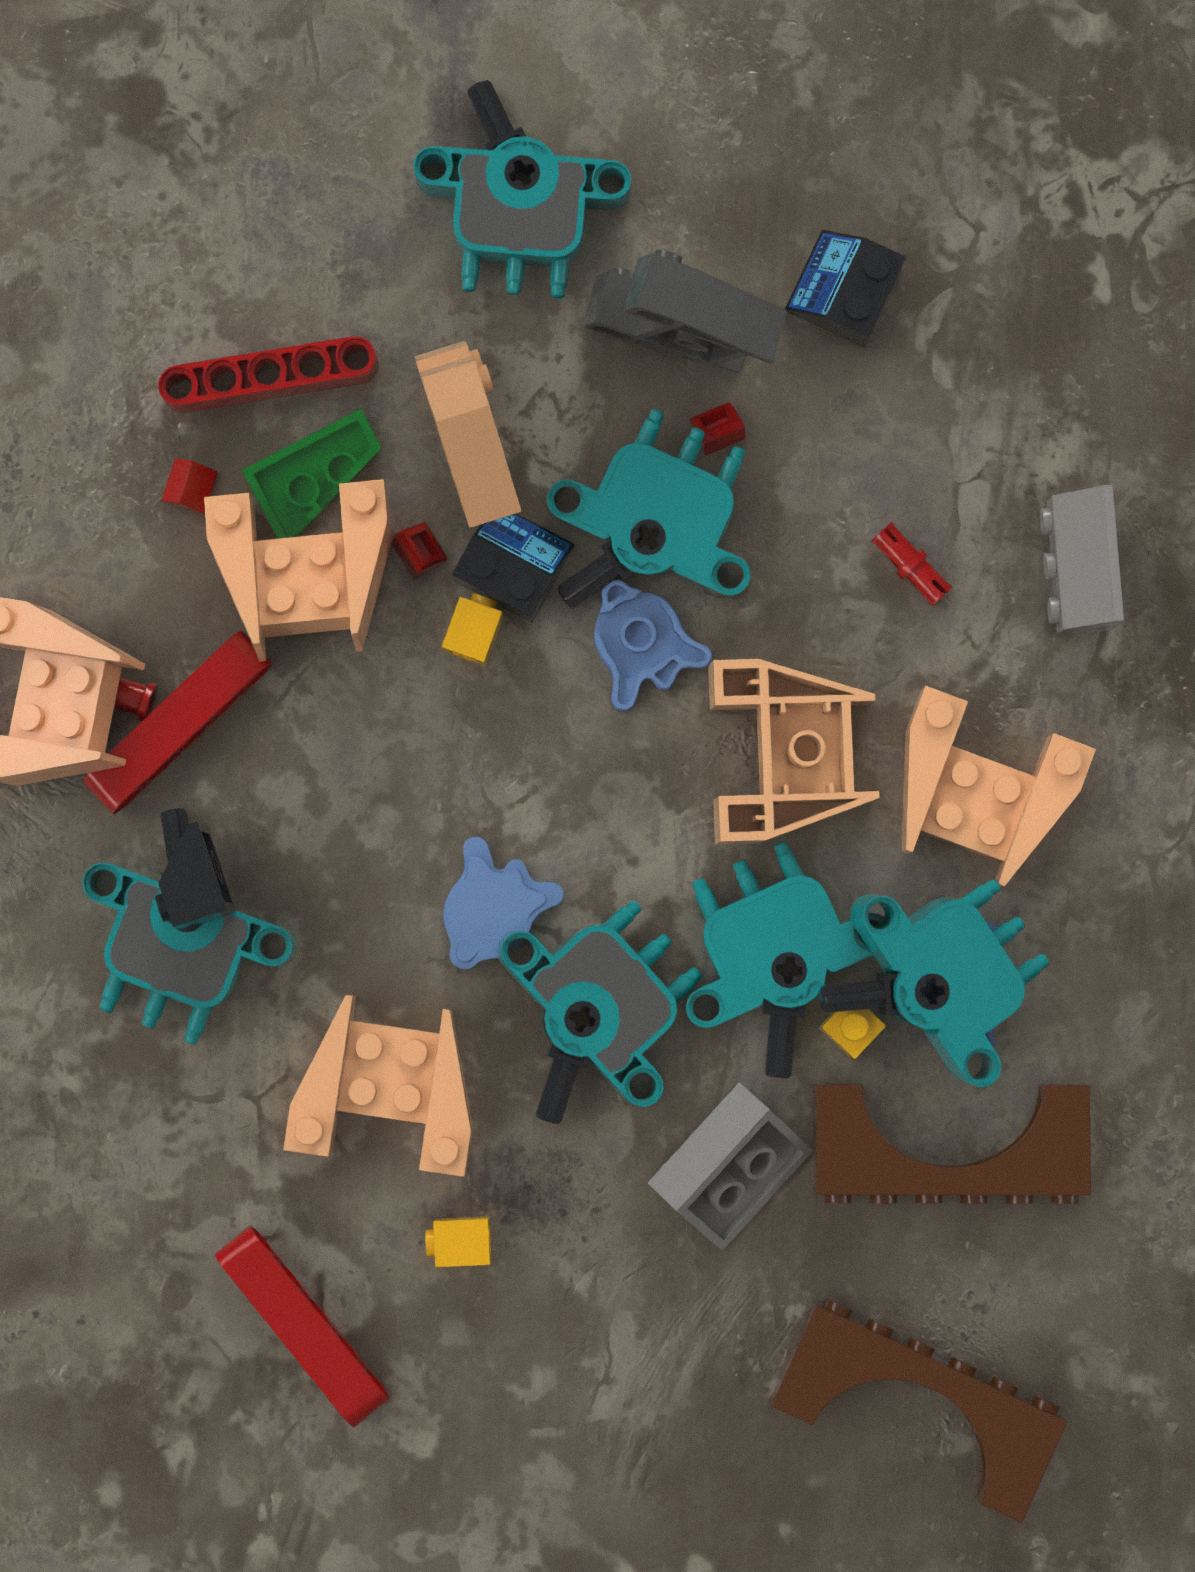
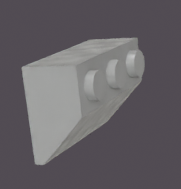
M1102 485L1052 495L1046 502L1047 508L1040 509L1042 535H1049L1050 552L1044 553V574L1046 580H1053L1054 597H1048L1047 599L1049 623L1056 624L1057 635L1111 631L1124 621L1113 485Z
M739 1082L701 1125L693 1131L670 1159L662 1165L660 1170L649 1180L648 1184L682 1217L723 1251L809 1157L813 1150Z

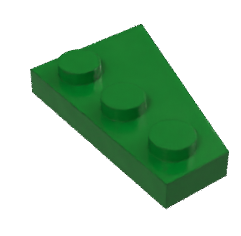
M359 409L242 469V472L277 539L296 537L339 493V484L349 483L382 448L362 409Z

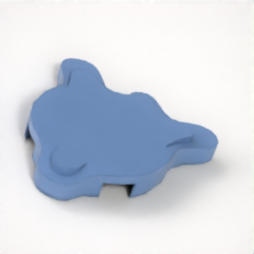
M619 579L611 581L602 588V606L595 623L594 643L601 661L612 675L611 703L614 709L620 712L631 710L636 703L641 684L646 680L652 681L659 690L667 691L671 689L682 670H702L710 665L713 657L711 650L708 646L694 641L686 634L678 614L663 597L632 588L626 582Z
M471 837L465 841L463 846L464 871L459 881L451 888L444 904V926L451 943L449 956L451 962L460 969H471L480 961L498 958V945L505 935L515 931L529 933L536 917L544 910L558 906L564 897L563 890L559 884L533 881L525 864L519 859L511 860L504 869H496L493 865L488 844L480 837ZM517 938L513 940L508 946L507 953L510 954L519 948L524 939Z

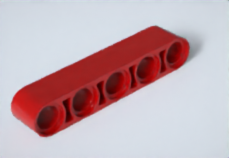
M352 336L175 365L167 368L161 374L158 380V390L163 400L172 410L179 413H189L364 384L375 377L378 371V359L373 345L368 340ZM362 351L369 356V361L364 368L352 370L345 365L348 355L352 352ZM311 358H318L325 363V367L319 376L307 377L301 373L303 364ZM268 365L278 367L280 369V376L275 383L265 385L258 382V374L263 367ZM225 372L234 374L236 376V383L232 389L226 392H219L214 389L216 377ZM176 381H190L192 389L189 395L182 399H174L170 396V389Z
M243 631L237 632L108 753L126 759L125 766L90 772L84 777L82 783L113 815L118 813L241 698L271 668L273 662L267 656L266 661L259 662L249 637Z
M249 1225L215 1253L217 1261L349 1425L355 1428L390 1399V1396L379 1380L252 1225Z

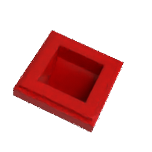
M730 402L689 419L692 428L696 427L705 431L701 447L705 456L746 439L744 423Z
M175 458L161 501L205 515L204 497L211 496L218 472L192 460Z
M425 522L399 531L394 535L391 542L414 581L448 560Z

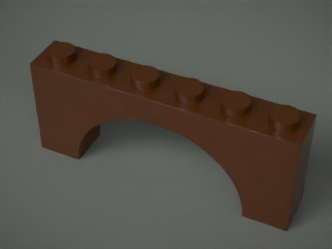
M814 1084V1193L816 1195H824V1203H852V1195H870V1203L891 1204L897 1203V1195H915V1203L939 1204L942 1203V1195H960V1203L986 1204L988 1203V1195H1006V1203L1033 1204V1195H1051V1203L1079 1204V1195H1091L1090 1085L1039 1084L1036 1106L1028 1124L1021 1134L1007 1147L988 1158L973 1163L936 1165L913 1159L898 1151L884 1139L868 1115L861 1084Z
M827 1299L825 1306L814 1301L770 1397L769 1402L771 1406L814 1425L819 1414L831 1400L849 1388L862 1383L884 1379L902 1380L930 1388L955 1404L963 1412L975 1432L982 1462L981 1479L975 1498L980 1504L1022 1523L1067 1424L1065 1419L1057 1415L1060 1407L1036 1395L1032 1403L1015 1395L1018 1387L998 1377L993 1376L990 1383L975 1377L974 1374L977 1368L955 1357H951L949 1364L933 1357L935 1348L910 1337L908 1344L902 1343L891 1337L894 1329L869 1318L866 1325L849 1318L853 1310L833 1300Z

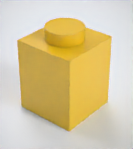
M472 593L470 600L460 596L442 644L443 652L486 667L504 617L502 611L495 609L497 602Z
M869 1009L832 1012L818 1028L851 1059H856L886 1025Z
M490 1216L436 1218L433 1221V1229L425 1230L426 1256L435 1257V1267L490 1265Z

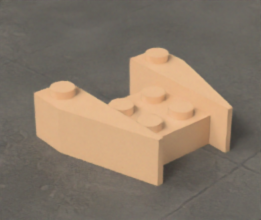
M462 341L414 356L469 528L522 512L486 393L494 391L486 364H482L478 349L469 351L466 341Z
M384 479L339 484L343 529L341 533L258 541L256 512L249 493L204 497L207 541L259 662L266 661L265 638L350 629L356 652L363 651L392 542L389 501Z
M0 597V647L25 651L9 736L0 735V783L20 786L125 766L126 759L107 754L105 750L122 667L144 670L145 663L52 610L27 601Z
M761 659L713 660L708 666L710 711L757 709L760 795L718 796L713 800L715 845L762 843L880 798L879 791L854 792L851 707L870 705L875 701L874 693Z
M925 686L919 693L905 731L902 853L908 855L913 852L918 836L921 833L999 862L1000 865L995 880L999 883L1000 887H1004L1081 792L1096 749L1053 733L1046 737L1033 775L1013 769L952 746L968 701Z
M346 995L290 1104L283 1150L326 1157L333 1155L339 1111L423 1123L426 1126L419 1170L464 1177L467 1174L473 1126L452 1010L443 1009L440 1031L435 1033L353 1021L357 996Z

